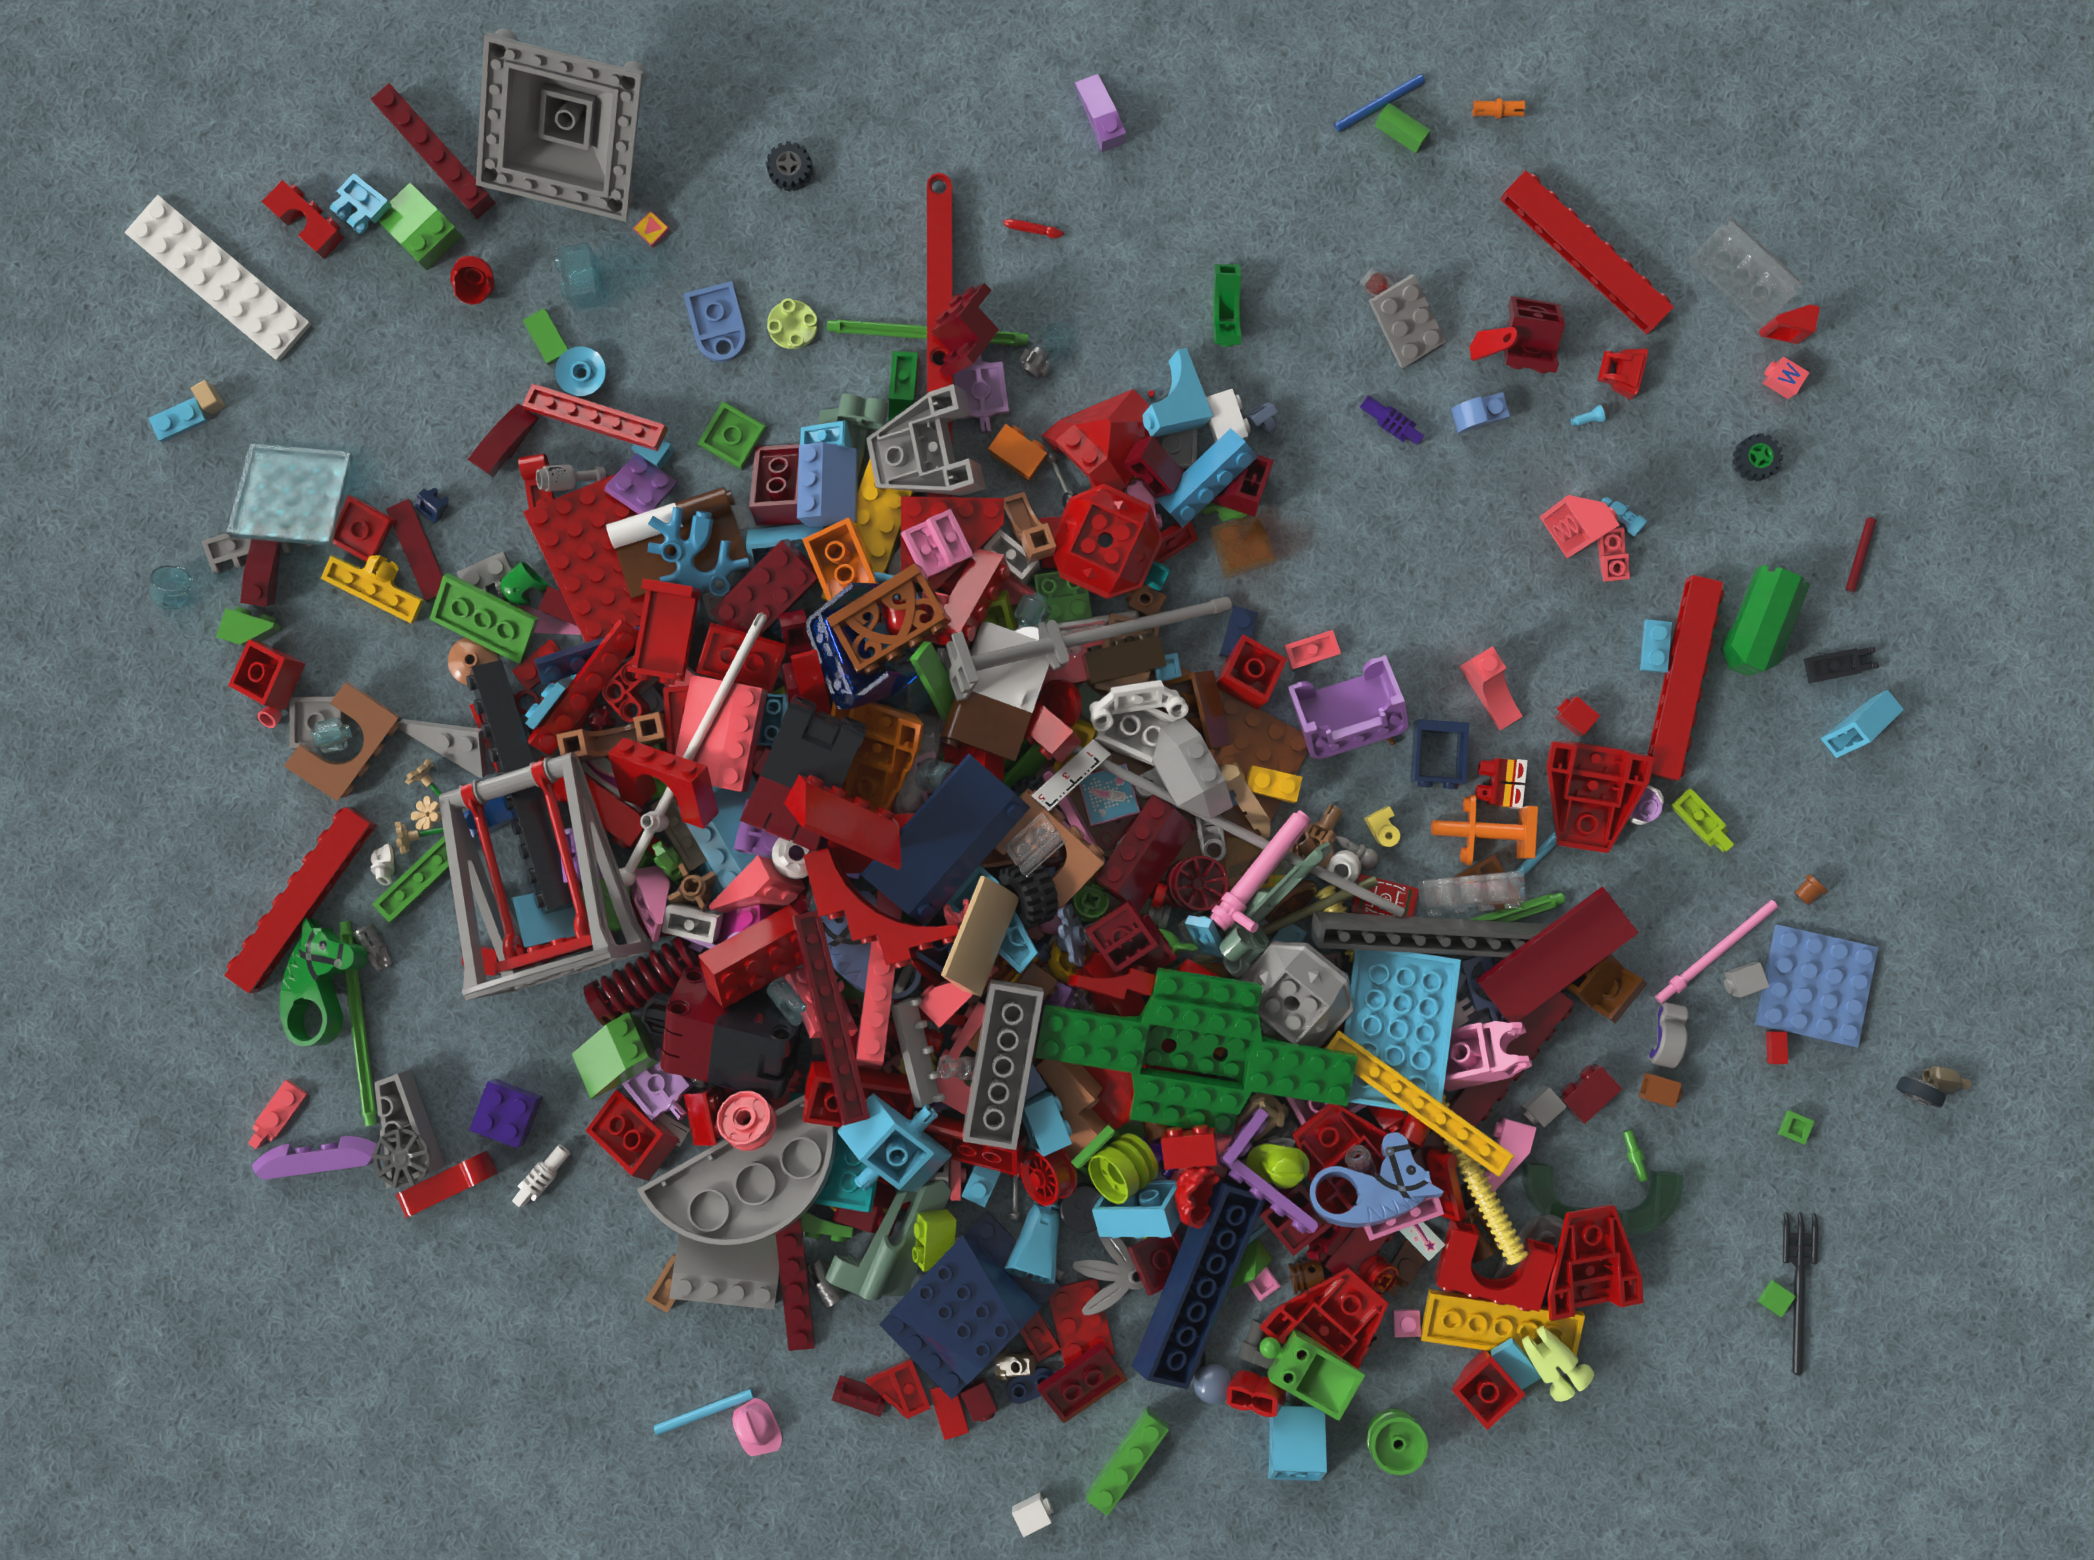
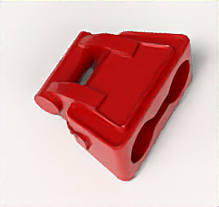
M1625 349L1620 353L1604 351L1597 381L1610 384L1613 391L1629 400H1633L1640 389L1648 349ZM1612 363L1617 364L1615 373L1609 374Z

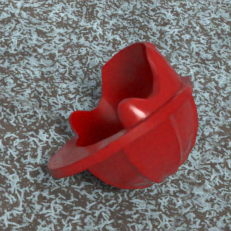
M467 255L459 258L454 264L450 281L454 294L460 301L476 305L491 295L495 287V279L488 263L479 257Z

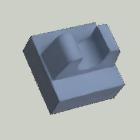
M1264 403L1247 415L1246 418L1250 425H1260L1264 432H1270L1277 427L1272 416L1278 411L1273 403Z

